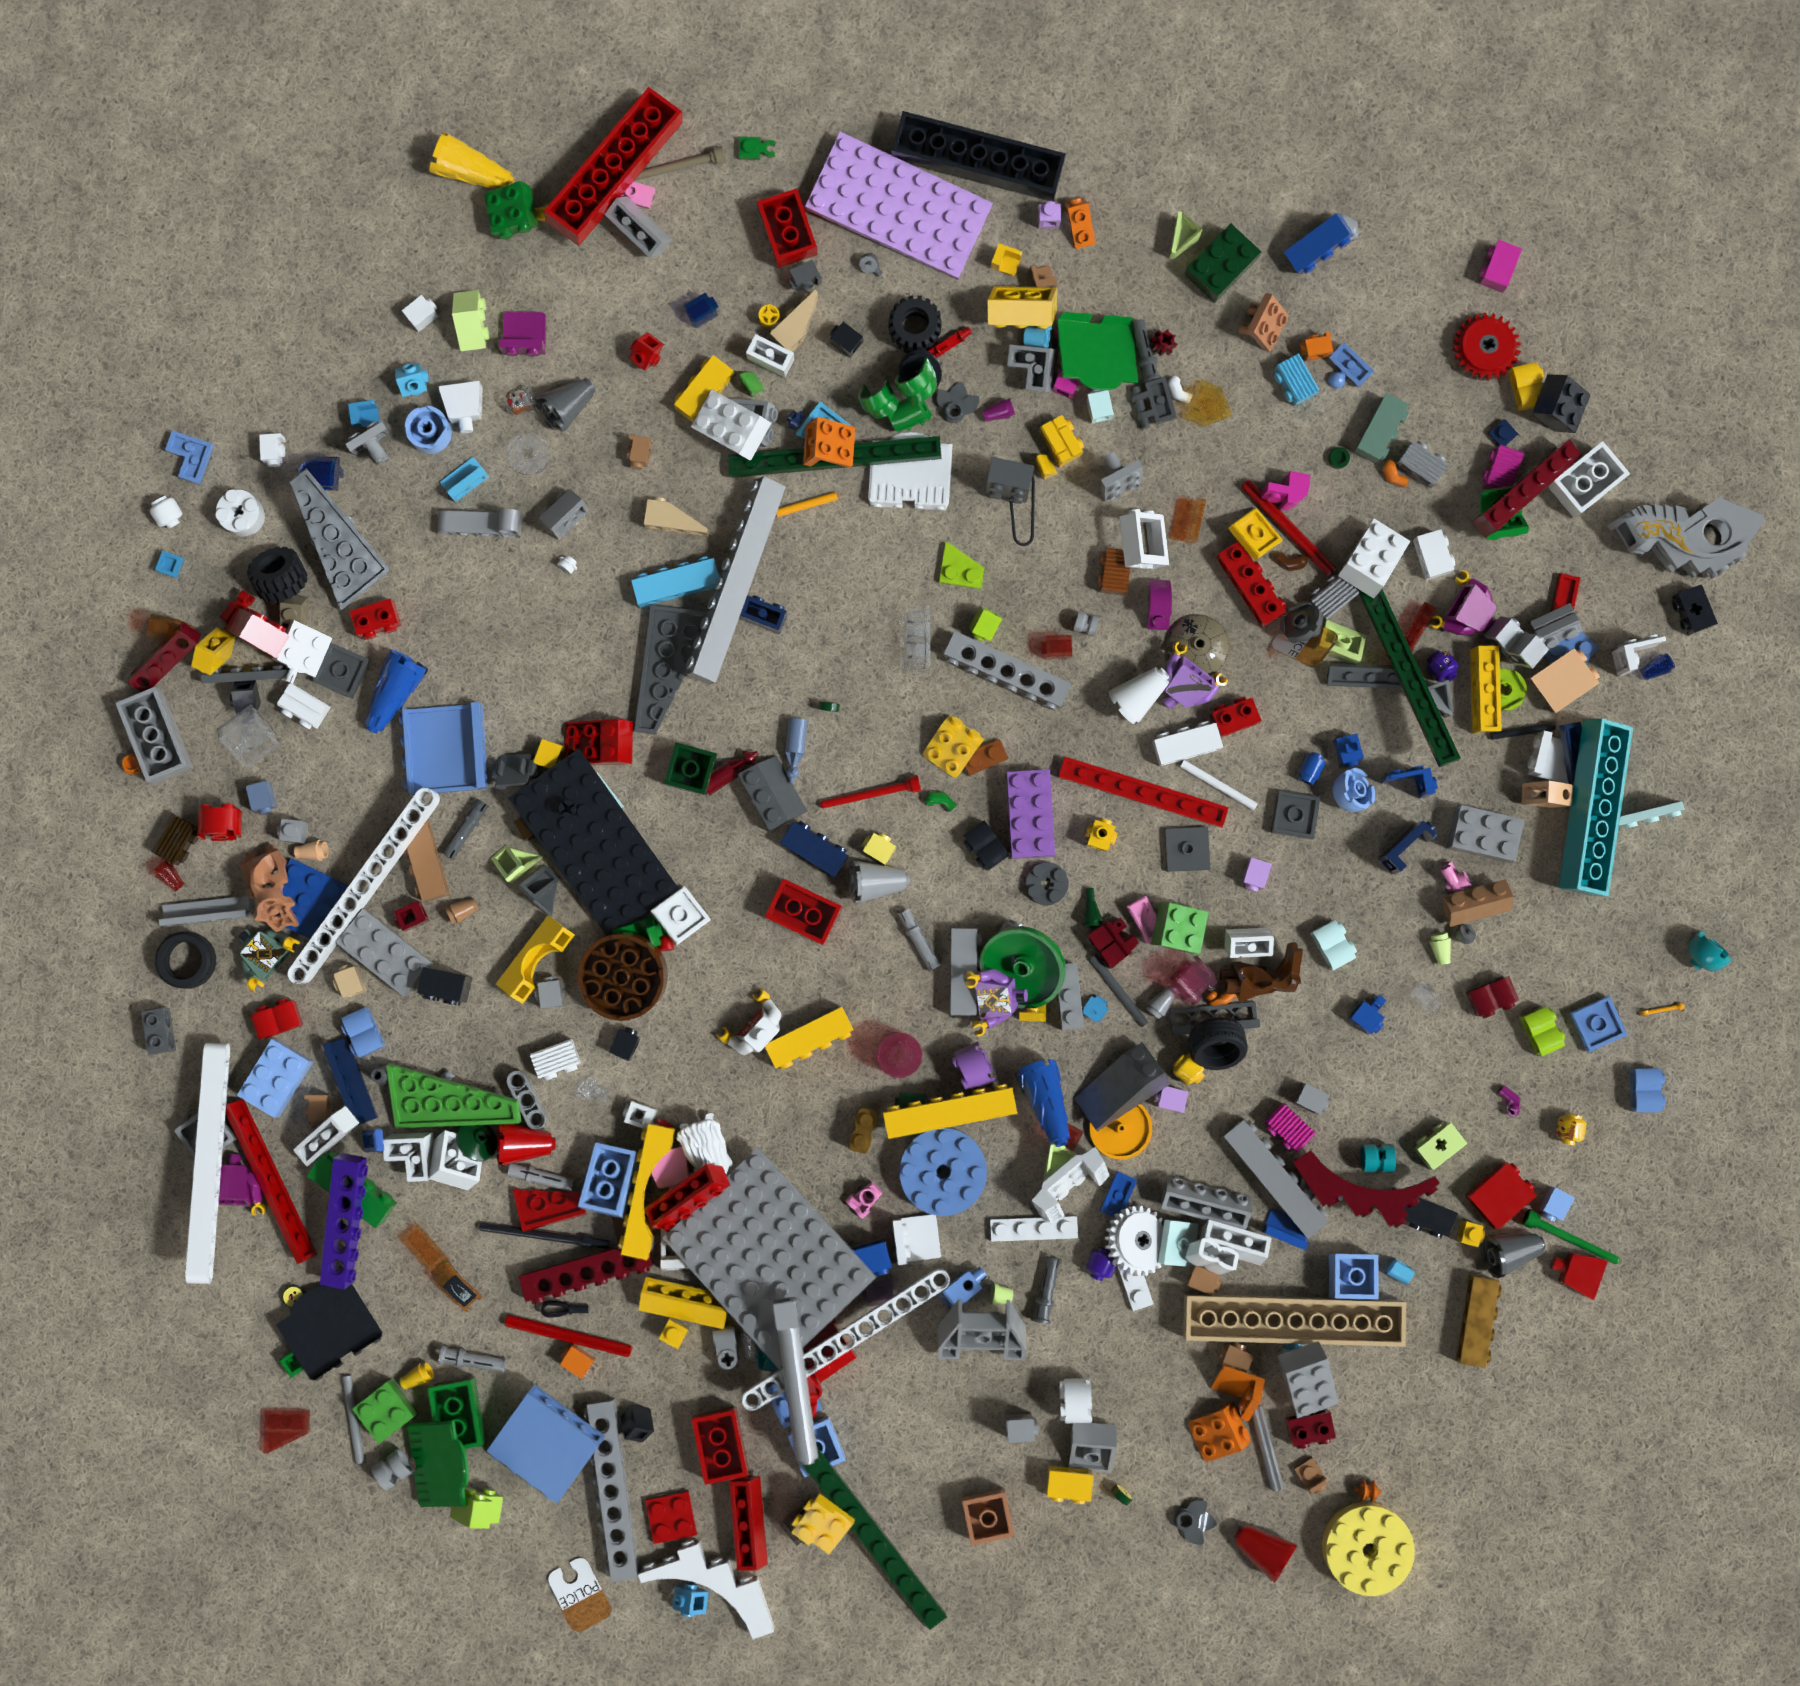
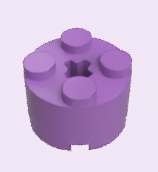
M979 1041L955 1051V1056L952 1057L956 1069H961L962 1071L961 1081L965 1089L970 1088L972 1091L996 1081V1077H991L990 1075L993 1069L984 1049L979 1050L977 1047L980 1045Z

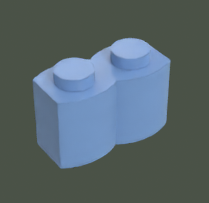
M364 1007L341 1018L343 1022L340 1024L345 1036L349 1035L352 1043L349 1044V1047L354 1056L358 1055L359 1058H363L386 1047L369 1008Z
M1630 1068L1631 1112H1662V1108L1665 1107L1666 1103L1665 1096L1661 1091L1662 1086L1665 1084V1075L1661 1072L1660 1068Z

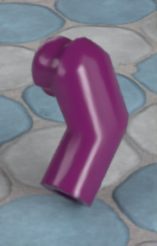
M1503 1085L1497 1093L1506 1100L1507 1114L1510 1117H1516L1521 1110L1520 1097Z

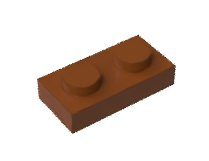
M996 740L975 751L965 766L969 776L1009 759L1001 740Z

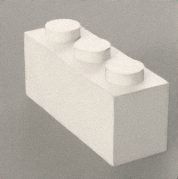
M1210 721L1197 724L1198 728L1190 730L1189 727L1178 729L1177 734L1169 736V732L1157 735V739L1152 743L1159 767L1221 750L1223 744L1217 723L1210 724Z
M345 1106L330 1116L294 1149V1152L306 1166H309L322 1154L330 1150L359 1122Z
M1208 1220L1205 1223L1200 1239H1211L1219 1244L1220 1247H1229L1239 1254V1260L1261 1266L1268 1258L1271 1237L1213 1220Z

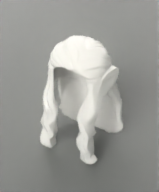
M707 1113L705 1120L690 1125L687 1123L680 1124L677 1140L682 1144L684 1155L694 1166V1172L707 1163L723 1166L728 1176L732 1172L733 1163L727 1154L720 1124L713 1120L714 1114Z

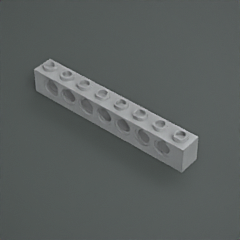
M615 1398L592 1401L587 1404V1408H584L585 1421H589V1425L605 1436L603 1440L608 1441L611 1446L610 1450L604 1451L599 1445L590 1457L591 1465H595L596 1474H593L595 1488L598 1487L599 1496L596 1497L597 1508L602 1511V1518L599 1519L601 1532L605 1533V1540L602 1541L604 1554L608 1555V1562L605 1565L606 1574L611 1576V1582L636 1579L639 1574V1565ZM597 1419H605L608 1424L607 1428H599L596 1423ZM606 1462L611 1463L614 1471L611 1473L605 1472L603 1464ZM614 1485L617 1493L614 1495L608 1494L606 1486ZM609 1508H618L620 1515L617 1517L611 1516ZM612 1530H621L623 1537L620 1539L614 1538ZM622 1551L625 1553L626 1559L624 1561L617 1560L615 1552Z

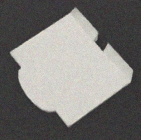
M906 432L896 434L890 440L930 436L922 433ZM940 443L942 459L870 465L868 500L871 506L902 508V501H915V509L946 510L949 505L952 444Z

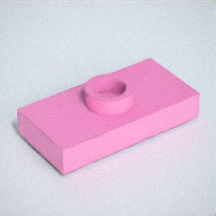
M633 182L621 197L627 196L637 206L650 209L655 188Z
M1143 896L1126 907L1145 943L1149 944L1152 942L1157 915L1147 896Z

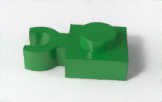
M739 137V160H760V154H764L768 158L775 157V152L767 150L769 146H775V141L767 140L761 143L760 137Z

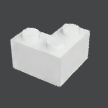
M445 1130L434 1139L428 1179L469 1190L479 1182L482 1162L472 1161L462 1156V1152L457 1145V1134Z
M433 1132L391 1134L383 1139L384 1161L405 1160L407 1182L430 1180L428 1175L434 1143Z

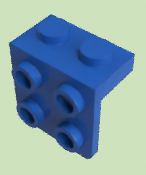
M1423 765L1411 767V769L1406 770L1407 772L1404 773L1402 769L1393 770L1386 773V777L1381 779V783L1384 784L1415 778L1419 799L1435 794V789H1437V781L1435 777H1432L1431 768L1424 769Z

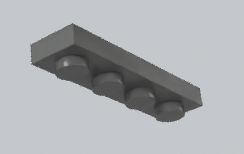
M1329 663L1327 686L1402 689L1392 665Z
M285 665L272 666L270 671H264V667H250L251 672H243L242 668L229 669V673L222 674L221 669H218L212 675H201L202 683L282 679L286 678L289 669L285 670Z

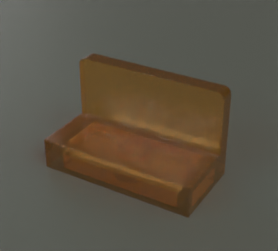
M1198 498L1196 501L1179 499L1171 533L1172 540L1196 544L1206 499Z

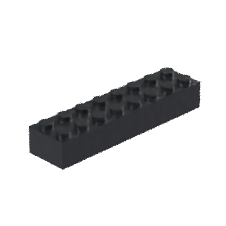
M902 111L892 147V156L911 165L1052 202L1055 199L1066 153Z

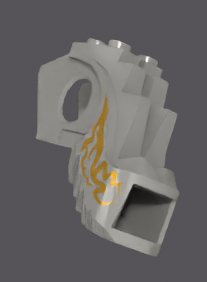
M1720 496L1690 517H1688L1684 507L1678 505L1671 507L1666 504L1661 506L1654 503L1652 506L1642 505L1627 512L1607 527L1610 531L1617 530L1629 553L1642 556L1651 549L1669 573L1682 566L1691 578L1701 573L1704 578L1710 576L1712 579L1747 556L1745 553L1749 550L1747 545L1764 523L1765 518L1761 514L1727 501ZM1706 524L1713 525L1719 530L1721 534L1720 545L1711 544L1705 539L1704 528Z

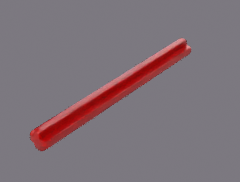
M1250 479L1241 486V489L1326 576H1330L1336 570V566L1274 503L1261 498V490Z
M507 1315L505 1319V1326L623 1357L631 1355L632 1346L513 1315Z

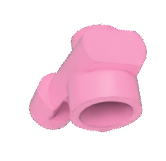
M1452 861L1441 865L1442 869L1440 871L1444 878L1447 879L1445 885L1451 894L1464 891L1472 886L1465 871L1457 874Z
M872 1181L858 1193H852L845 1201L863 1219L870 1213V1207L882 1195L883 1191ZM867 1191L872 1192L874 1196L869 1197Z

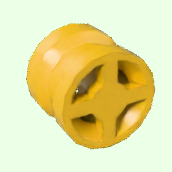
M767 304L759 310L758 316L762 327L771 329L776 322L780 321L779 310L774 305Z

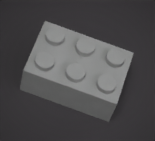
M1464 805L1457 806L1447 849L1507 863L1515 862L1525 819Z
M1319 1341L1277 1355L1287 1396L1297 1419L1339 1404L1328 1358Z

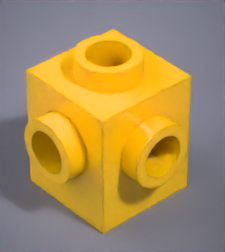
M1099 818V821L1094 820L1093 825L1088 824L1085 836L1089 838L1086 846L1108 852L1110 844H1115L1118 832L1114 831L1116 826L1111 825L1112 821ZM1098 832H1104L1105 836L1100 837Z

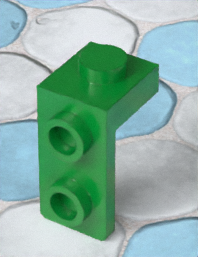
M653 916L612 930V933L623 931L638 933L650 939L655 947L661 945L660 937L663 936L660 924H655Z

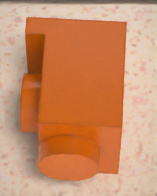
M1330 331L1325 332L1323 337L1312 335L1307 337L1303 343H1299L1301 356L1304 355L1305 361L1328 358L1332 355L1334 351Z

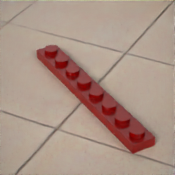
M1064 757L1058 778L1219 828H1223L1229 807L1068 757Z
M244 1099L226 1105L225 1113L297 1265L317 1256V1252Z

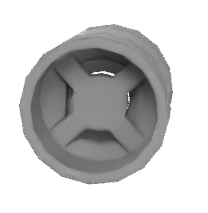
M1079 611L1073 631L1078 633L1083 631L1087 635L1094 637L1100 616L1094 614L1089 616L1085 612Z

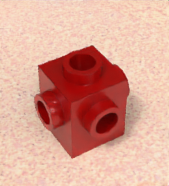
M647 332L631 344V353L628 359L644 371L651 366L655 367L661 359L659 354L664 344Z

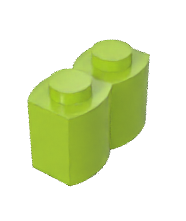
M1542 1006L1520 1016L1521 1023L1537 1056L1542 1057L1565 1046V1035L1560 1028L1556 1027L1555 1021L1557 1019L1552 1009Z

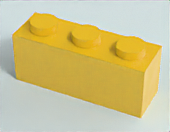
M714 355L702 363L700 367L702 370L697 376L693 375L690 378L686 390L679 392L674 399L675 409L691 422H694L710 391L714 390L720 394L734 377L733 369Z

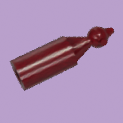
M745 750L742 752L744 754L742 759L727 761L713 770L707 788L709 796L736 779L745 764L754 766L755 758L759 753L757 751L747 752Z

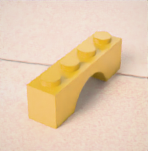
M548 915L502 974L496 985L510 997L523 1004L536 987L533 976L538 962L551 952H563L575 934Z

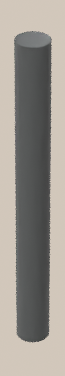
M1096 954L1092 956L1089 960L1141 1027L1148 1024V1020Z

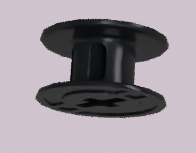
M926 350L908 352L899 364V376L903 382L916 376L917 373L915 371H919L920 365L923 363L924 358L927 357L936 373L938 387L942 379V369L938 359Z

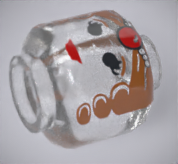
M519 385L507 392L505 407L509 413L513 412L517 416H523L535 409L534 401L537 400V396L531 387Z

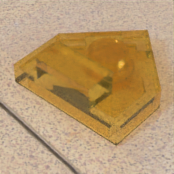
M1202 379L1185 419L1199 426L1206 427L1232 417L1222 388Z

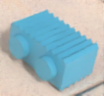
M1299 354L1278 364L1274 369L1276 382L1279 385H1283L1287 401L1289 403L1292 402L1294 406L1317 395L1319 392L1318 386Z

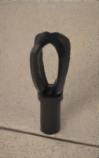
M550 1300L542 1304L541 1313L548 1318L567 1314L572 1315V1313H588L589 1305H572V1303L567 1304L561 1301ZM560 1306L567 1308V1310L546 1312L545 1307Z

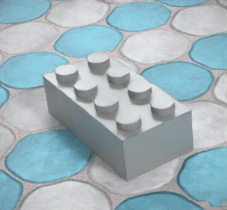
M153 687L115 703L147 783L155 785L194 769L162 689Z
M367 909L360 911L335 942L405 997H408L420 982L423 967L431 968L434 964L432 960Z

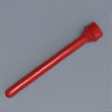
M918 775L909 776L910 779H906V782L822 800L819 806L825 809L908 790V792L913 791V793L920 792Z

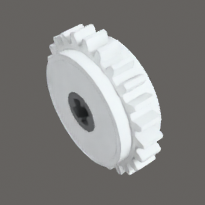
M1143 1206L1128 1207V1209H1122L1121 1213L1114 1215L1116 1220H1110L1109 1223L1112 1225V1228L1106 1229L1109 1232V1236L1105 1237V1240L1109 1241V1245L1105 1247L1111 1251L1108 1256L1114 1257L1113 1265L1120 1264L1118 1270H1125L1127 1275L1147 1276L1149 1273H1155V1269L1161 1268V1264L1158 1261L1164 1228L1161 1224L1163 1218H1156L1157 1212H1150V1208H1143Z

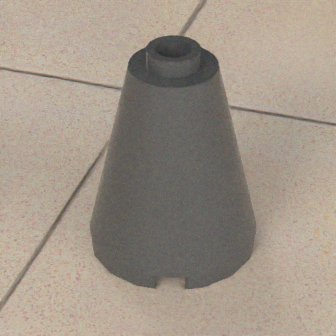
M1536 1233L1487 1235L1481 1243L1484 1263L1488 1261L1491 1268L1487 1270L1497 1279L1508 1275L1542 1255L1545 1249L1543 1238L1539 1237Z

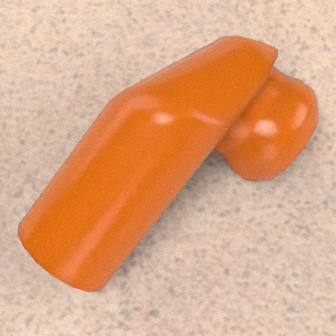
M1210 991L1206 995L1208 1003L1212 1006L1228 1004L1236 997V994H1226L1225 992L1217 995L1216 991Z

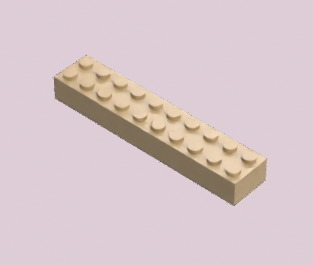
M1184 1293L1183 1338L1189 1341L1311 1344L1319 1341L1320 1344L1406 1347V1302L1398 1299H1340L1329 1297Z

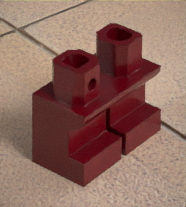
M1121 917L1112 922L1108 921L1087 935V938L1097 952L1114 941L1113 944L1099 953L1110 969L1132 953L1131 950L1139 943L1133 934L1124 940L1118 934L1127 927Z

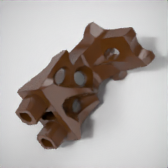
M1296 942L1288 943L1284 959L1277 969L1273 971H1266L1265 966L1246 964L1241 961L1231 962L1230 969H1220L1219 981L1224 984L1226 994H1236L1238 1000L1242 1002L1255 996L1273 993L1274 991L1295 992L1298 984H1301L1299 973L1303 950L1298 949Z

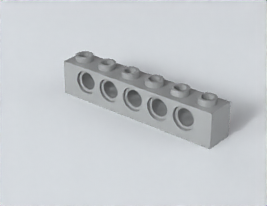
M954 631L943 656L947 658V663L953 666L963 665L966 667L965 670L973 675L978 673L985 675V680L997 684L998 681L1005 684L1004 688L1016 693L1018 690L1025 693V698L1034 702L1038 699L1044 702L1043 706L1051 710L1061 708L1072 684ZM964 650H970L974 656L966 660L962 657L961 653ZM988 658L993 662V666L991 668H984L981 665V661ZM1008 667L1012 670V675L1004 677L1001 675L1000 670ZM1028 676L1031 678L1032 684L1024 686L1021 684L1020 678ZM1048 685L1051 688V693L1048 695L1042 694L1039 689L1040 686Z

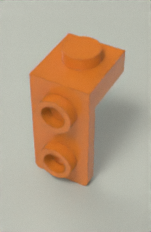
M1080 196L1069 198V201L1064 202L1063 205L1065 212L1069 215L1074 247L1079 249L1094 245L1095 237L1089 203Z

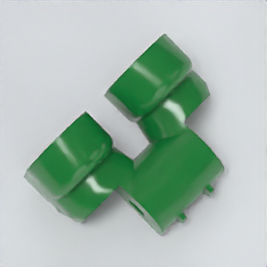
M927 357L924 358L919 373L913 378L903 382L899 375L896 376L895 384L901 395L907 399L899 401L894 396L888 381H884L882 388L874 395H871L866 384H862L858 394V401L864 411L870 413L876 419L888 416L897 432L911 431L912 427L919 424L923 426L926 421L931 419L932 414L924 400L935 392L937 379L936 373Z

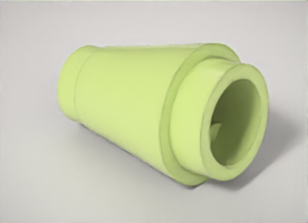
M1448 932L1431 934L1429 942L1438 965L1451 963V937H1448Z

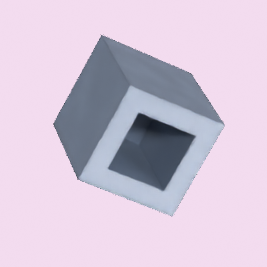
M263 781L246 786L253 812L265 815L272 813L273 808H277L271 782Z

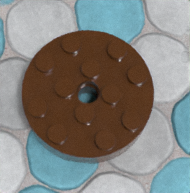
M627 931L615 932L599 939L586 950L578 968V986L584 1001L594 1012L607 1019L627 1021L644 1015L659 1002L667 986V964L660 949L657 946L655 947L645 936ZM618 971H624L627 975L626 982L618 978Z

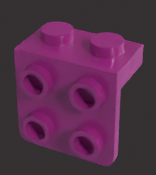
M505 312L503 315V339L499 341V348L502 353L507 356L527 355L535 357L546 355L545 313Z

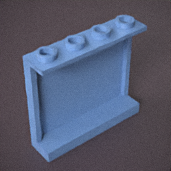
M471 702L470 705L420 709L402 708V714L399 715L400 726L404 729V735H401V746L405 748L402 765L403 769H406L407 775L403 782L404 789L408 790V794L415 795L422 788L432 789L437 793L488 789L483 704Z
M534 1384L490 1445L487 1452L495 1460L506 1465L512 1473L518 1474L530 1486L541 1491L546 1498L558 1503L605 1436Z

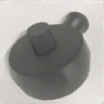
M866 253L861 256L859 266L863 272H874L878 277L883 273L878 268L879 261L876 255Z
M1467 924L1458 925L1455 932L1457 939L1463 944L1472 943L1476 938L1474 929Z

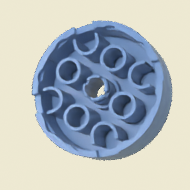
M942 1128L922 1132L907 1145L900 1161L899 1173L901 1185L906 1196L917 1208L932 1215L950 1216L968 1209L976 1202L986 1183L987 1167L981 1149L972 1138L959 1130ZM940 1165H946L949 1168V1174L946 1177L937 1175V1168Z

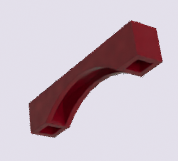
M1570 439L1562 443L1549 453L1519 483L1472 521L1485 538L1495 533L1583 455Z

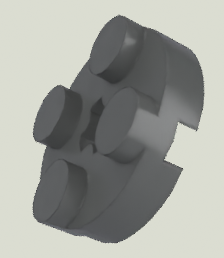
M1303 601L1292 605L1288 609L1290 612L1286 617L1283 615L1281 618V632L1291 643L1306 641L1311 637L1318 636L1321 632L1322 612L1316 605H1312L1310 602Z
M1044 862L1036 865L1028 873L1025 886L1034 902L1048 906L1059 902L1066 895L1069 881L1066 872L1060 866ZM1046 878H1050V882L1053 883V887H1049L1048 890H1045L1044 885H1041V881H1045Z

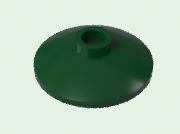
M489 1125L460 1126L456 1136L457 1145L462 1154L468 1159L482 1162L491 1158L496 1152L497 1138Z

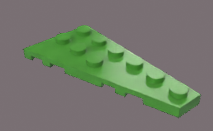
M391 1063L386 1066L395 1128L518 1124L521 1121L519 1101L517 1099Z

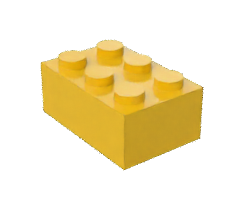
M994 286L988 298V325H994V327L998 328L1006 327L1007 325H1015L1017 328H1025L1027 326H1036L1040 329L1052 326L1057 313V287Z

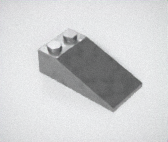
M1143 1042L1125 1052L1074 1099L1095 1130L1099 1131L1170 1084L1164 1071Z

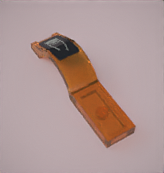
M419 1224L401 1239L430 1271L441 1289L464 1311L468 1312L470 1310L468 1306L476 1299L481 1300L483 1298L476 1288L462 1278L451 1264L448 1256Z

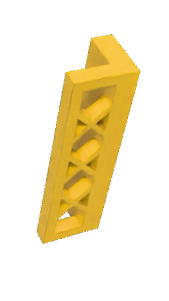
M1477 646L1470 649L1472 734L1502 731L1499 646Z

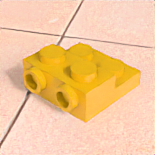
M819 1493L815 1500L810 1498L803 1508L805 1513L796 1516L791 1524L794 1526L791 1533L808 1546L814 1543L829 1555L853 1525L855 1519Z

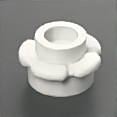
M568 555L565 558L559 557L560 561L557 564L559 568L570 575L574 570H577L575 566L577 562Z

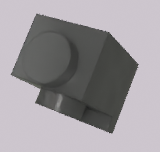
M813 260L790 270L788 281L793 290L797 289L799 291L803 289V291L812 288L815 282H817L818 286L822 284V278Z

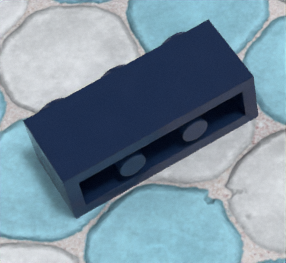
M802 821L798 824L793 822L780 844L835 879L849 858L845 854L847 850L838 844L835 847L828 843L829 839L819 832L817 835L809 831L811 827Z

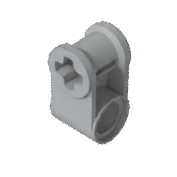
M727 1326L724 1329H712L718 1363L723 1369H732L738 1362L735 1326ZM726 1353H729L730 1357H734L730 1365L727 1364V1361L722 1360Z

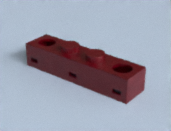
M182 622L131 672L127 683L140 692L153 688L198 644L201 634ZM177 639H186L188 644L182 648L183 645ZM140 677H145V678H147L149 682L147 683L145 680H143V679L140 678Z

